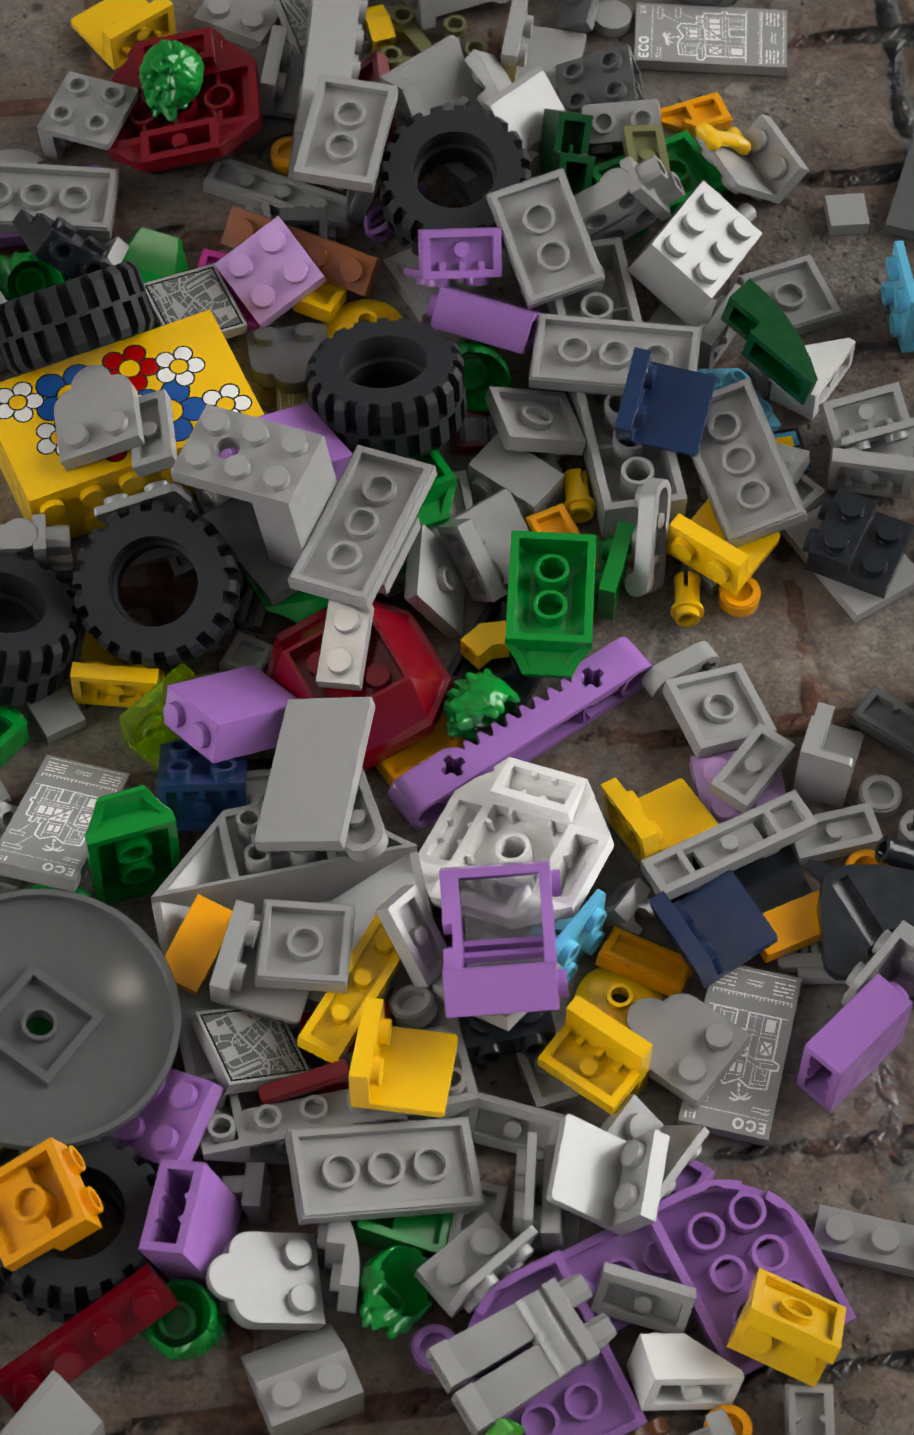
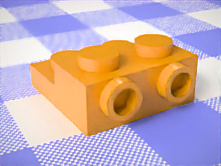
M50 1137L0 1167V1258L4 1268L14 1272L50 1249L56 1248L64 1251L102 1228L97 1215L103 1212V1204L92 1187L88 1186L85 1188L80 1173L86 1170V1166L82 1156L74 1146L70 1145L67 1147V1145Z

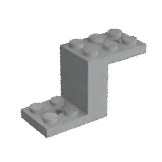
M209 404L203 410L170 471L174 482L252 503L270 561L294 568L337 485L324 435ZM237 448L240 450L238 454L232 455L227 459L219 457L220 453L225 449ZM418 517L415 518L378 593L388 595L421 528Z

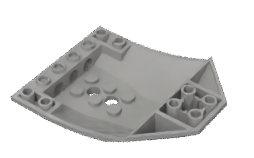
M263 802L223 810L151 896L154 920L163 956H165L198 894L232 911L236 900L254 904L255 919L260 921L264 899L355 905L351 952L374 918L375 910L382 905L385 899L387 900L404 885L416 884L432 916L417 845L387 831L389 842L386 850L379 857L366 862L351 859L345 849L258 852L254 839ZM216 960L197 997L178 987L177 990L181 1009L179 1044L185 1073L219 1085L190 1023L195 1012L232 1008L211 1002L209 984L217 962ZM403 963L389 983L394 986V990L387 1002H390L392 996L399 989L413 984ZM431 983L428 987H429V988L432 990V992H433V987H432V984H433V983ZM435 999L438 1005L435 1018L426 1026L419 1028V1030L452 1033L458 1036V1047L445 1115L442 1117L450 1118L479 1104L480 1097L458 1017L446 1018L445 1003ZM301 1022L298 1025L287 1023L297 1043L301 1031ZM353 1052L346 1053L343 1057V1059L346 1058V1060L350 1064L352 1061ZM320 1057L304 1058L309 1070L330 1064V1062ZM349 1088L265 1105L261 1103L258 1090L224 1095L222 1092L200 1144L204 1160L265 1162L266 1164L289 1165L284 1137L289 1129L442 1118L351 1107Z

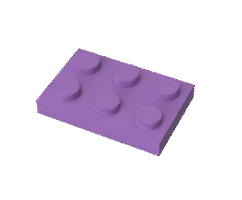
M171 1068L165 1082L152 1101L126 1125L107 1136L118 1140L120 1151L126 1146H130L140 1153L141 1160L158 1166L161 1159L192 1161L224 1088L212 1081Z

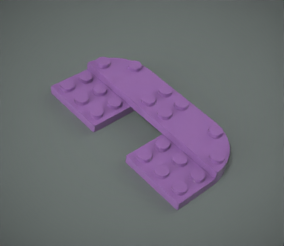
M718 1179L691 1185L660 1200L655 1223L623 1236L605 1229L562 1251L559 1249L507 1275L480 1302L467 1329L516 1303L530 1293L541 1289V1285L553 1277L559 1282L580 1273L591 1289L592 1294H594L604 1262L697 1288L692 1313L711 1350L742 1370L744 1376L765 1366V1364L728 1348L727 1343L748 1300L751 1283L759 1267L847 1307L844 1325L852 1322L857 1317L808 1226L787 1202L769 1190L764 1192L744 1185L742 1181ZM592 1298L574 1308L583 1324L599 1315V1313L590 1310ZM607 1316L617 1333L634 1325L633 1323ZM608 1344L600 1350L601 1353L595 1361L585 1367L580 1366L505 1417L525 1428L523 1435H628L648 1423ZM528 1345L527 1347L518 1351L514 1355L510 1356L509 1358L490 1368L486 1372L482 1373L481 1375L464 1384V1387L470 1384L471 1382L474 1383L475 1381L489 1374L493 1370L497 1369L498 1367L512 1360L516 1356L530 1349L531 1347H533V1345Z

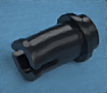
M885 835L876 846L875 860L882 864L914 871V845Z

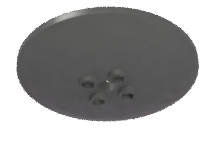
M22 889L1 893L0 1146L28 1151L50 1137L67 1145V1147L70 1145L78 1147L94 1142L113 1133L136 1117L155 1097L171 1070L177 1052L181 1028L180 999L175 979L162 952L143 929L126 915L101 901L78 893L55 889ZM41 1017L47 1019L53 1028L48 1034L38 1036L29 1032L26 1025L30 1020Z

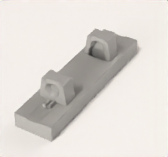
M792 790L641 860L640 870L656 895L664 891L668 898L672 900L682 894H689L698 890L704 884L728 870L734 871L757 859L769 857L779 852L781 848L817 832L818 822L797 791ZM692 857L695 858L701 869L695 871L692 865Z

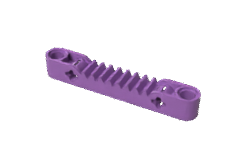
M627 637L618 638L582 660L571 677V682L564 678L560 680L559 692L551 687L547 688L546 701L535 696L532 700V709L524 705L519 706L518 718L509 713L506 714L504 727L495 722L492 723L490 736L479 731L477 733V745L465 740L463 742V749L448 747L440 750L401 775L391 785L387 796L414 829H424L438 821L456 789L476 777L494 771V766L509 757L526 762L532 761L644 688L641 683L643 676L653 665Z

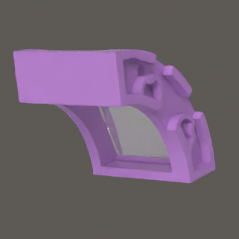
M550 859L440 868L444 935L452 934L453 945L443 949L442 973L446 1018L560 1010L559 998L568 997L566 969H558L553 906V897H562L560 869L551 870ZM460 881H462L463 908H462L461 885H460ZM463 919H464V924H465V940H466V941H464Z

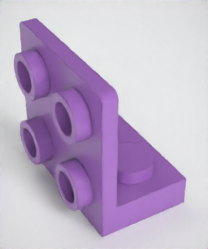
M501 228L418 229L419 267H404L405 276L416 278V284L426 285V287L450 286V279H455V283H465V285H489V277H502Z

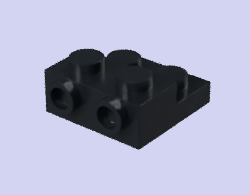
M21 209L12 221L34 256L72 279L113 266L106 256L108 249L92 236H88L86 240L78 236L75 227L59 216L53 220L43 213H37L35 216H32Z
M839 487L835 497L826 496L821 505L818 519L823 522L819 530L811 527L803 545V551L808 553L805 570L884 599L913 537L914 525L877 512L878 501Z
M551 1010L527 1012L509 1031L475 1016L458 1017L470 1063L492 1064L501 1060L504 1056L520 1052L525 1055L539 1054L543 1052L556 1035Z

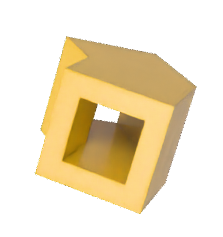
M384 5L367 7L364 26L371 41V52L381 50L385 46H394L396 35L390 15Z
M506 620L478 624L460 640V654L479 670L491 659L509 657V649L505 645Z

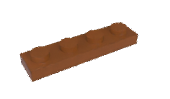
M232 205L220 244L235 249L273 219ZM285 224L325 276L327 283L363 296L370 295L382 258Z

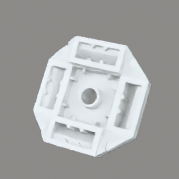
M509 757L494 766V771L476 777L455 790L418 855L427 892L433 906L442 908L440 868L550 859L551 870L560 869L562 897H553L554 920L557 922L558 920L574 917L578 913L614 848V843L588 779ZM539 875L460 881L463 915L510 930L524 927L543 929Z

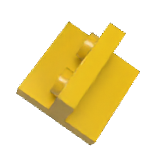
M576 995L566 1007L565 1024L539 1055L537 1066L613 1115L630 1093L638 1096L647 1085L653 1044Z
M759 1267L751 1283L748 1300L731 1332L727 1347L816 1387L827 1363L833 1365L841 1349L847 1307Z

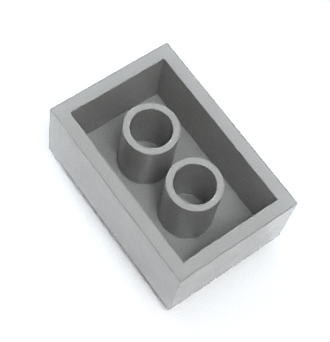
M703 180L677 207L672 216L664 223L627 271L687 324L715 296L763 233Z

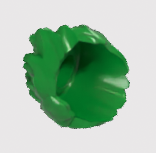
M161 39L159 44H154L146 52L139 68V79L147 105L149 106L148 108L152 110L154 118H158L162 112L169 122L176 119L179 109L186 110L188 103L197 97L203 84L204 64L201 56L197 54L196 50L176 40L171 42L170 40L165 41Z
M31 251L21 254L14 252L12 259L5 255L0 256V291L8 301L68 281L67 275L37 258Z
M461 341L457 347L461 351L464 364L467 411L470 413L487 412L489 409L485 402V396L489 386L510 388L512 384L508 361L500 355L498 350L489 344L479 341L476 343Z
M484 669L483 672L479 671L477 674L466 673V679L455 680L453 682L454 688L446 692L449 701H444L443 709L445 710L444 715L447 716L448 722L444 724V727L449 731L447 736L450 738L462 737L471 742L477 740L475 732L477 727H488L494 722L497 723L505 720V715L508 714V711L514 710L516 703L520 704L518 694L501 678L492 675L490 669Z
M408 1245L390 1246L366 1261L359 1276L358 1297L361 1300L360 1316L363 1318L361 1325L364 1328L372 1326L371 1329L375 1332L380 1330L386 1331L388 1338L393 1340L399 1334L408 1332L413 1323L419 1322L422 1316L430 1310L432 1296L414 1276L416 1270L428 1261L426 1257H422V1253L417 1248H408Z
M172 1279L166 1283L175 1294L179 1305L139 1333L145 1341L151 1343L154 1350L175 1361L199 1358L201 1355L208 1353L213 1346H219V1338L224 1337L226 1334L224 1332V1325L227 1324L228 1319L222 1316L221 1308L217 1305V1300L210 1293L209 1289L191 1279Z

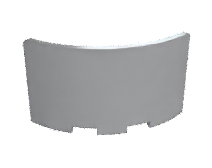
M453 35L446 37L380 77L382 83L398 86V99L394 110V116L397 121L404 118L409 127V118L419 112L423 116L431 114L430 108L443 106L448 102L453 104L462 96L470 100L468 111L474 112L476 107L484 109L477 100L481 92L471 77L467 63L464 61L465 58L457 37ZM451 162L435 167L437 172L447 182L443 185V189L462 207L472 205L481 200L493 186V181L484 171L471 164L465 166L462 162ZM540 169L531 175V179L540 174Z

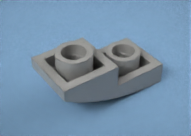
M473 49L464 60L473 71L471 74L473 80L484 89L477 97V100L483 107L485 101L512 84L502 65L493 54Z
M350 1221L319 1223L316 1248L325 1249L324 1268L332 1269L330 1291L339 1292L337 1311L356 1313L360 1268L358 1246Z

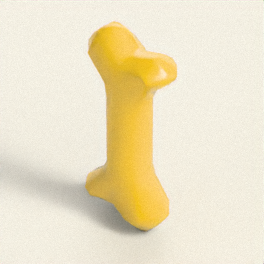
M706 122L700 123L696 127V135L705 143L710 151H717L720 147H728L741 156L747 155L751 151V143L743 137L741 131L736 127L729 128L727 131H719Z

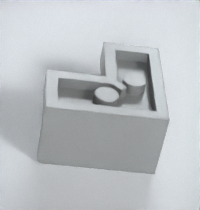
M818 702L815 714L811 716L800 750L793 790H796L801 798L841 809L846 798L864 735L858 731L833 725L832 719L835 706Z

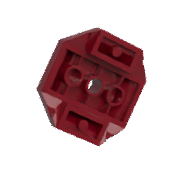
M211 26L135 42L127 54L128 60L116 71L110 80L111 82L135 87L139 91L137 102L111 148L107 150L110 158L153 175L237 158L249 138L263 128L259 71L255 59L237 45L224 39L223 35ZM161 39L165 41L170 40L171 42L176 40L183 45L191 47L201 56L204 64L203 84L201 85L200 92L197 94V97L188 103L186 110L179 109L176 119L172 122H169L162 112L158 118L153 117L152 110L148 108L149 106L147 105L139 79V68L143 62V57L148 49L154 44H159Z
M375 600L372 603L374 615L362 691L319 687L316 683L328 606L276 634L266 674L297 699L372 697L375 711L362 766L364 771L432 734L441 717L443 703L448 698L446 692L453 688L451 676L413 614Z

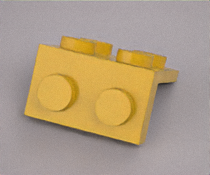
M708 499L691 520L679 513L669 524L667 553L736 595L777 546L780 540L779 531L736 548L725 541Z

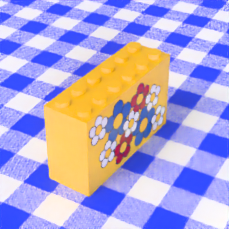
M207 310L0 382V468L24 519L32 521V514H45L47 526L69 525L72 539L92 532L95 527L102 530L106 526L95 517L93 508L104 505L103 500L105 498L126 493L128 496L142 493L146 485L157 481L165 480L169 484H181L173 481L170 472L172 467L138 477L132 468L131 450L69 471L63 467L59 457L54 406L58 398L64 392L71 389L72 380L81 369L90 365H101L111 375H124L136 388L138 397L165 389L171 398L177 456L182 451L207 404L254 417L262 416L264 413L211 310ZM182 484L194 495L196 494L195 487Z

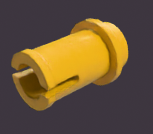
M579 468L567 470L564 473V492L566 498L564 506L574 523L587 522L593 517V513L596 510V503L590 497L588 474L585 470L581 472Z
M688 571V585L686 586L684 584V572H680L674 577L675 603L671 606L670 614L675 619L677 625L693 627L704 616V607L700 603L701 578L697 573Z

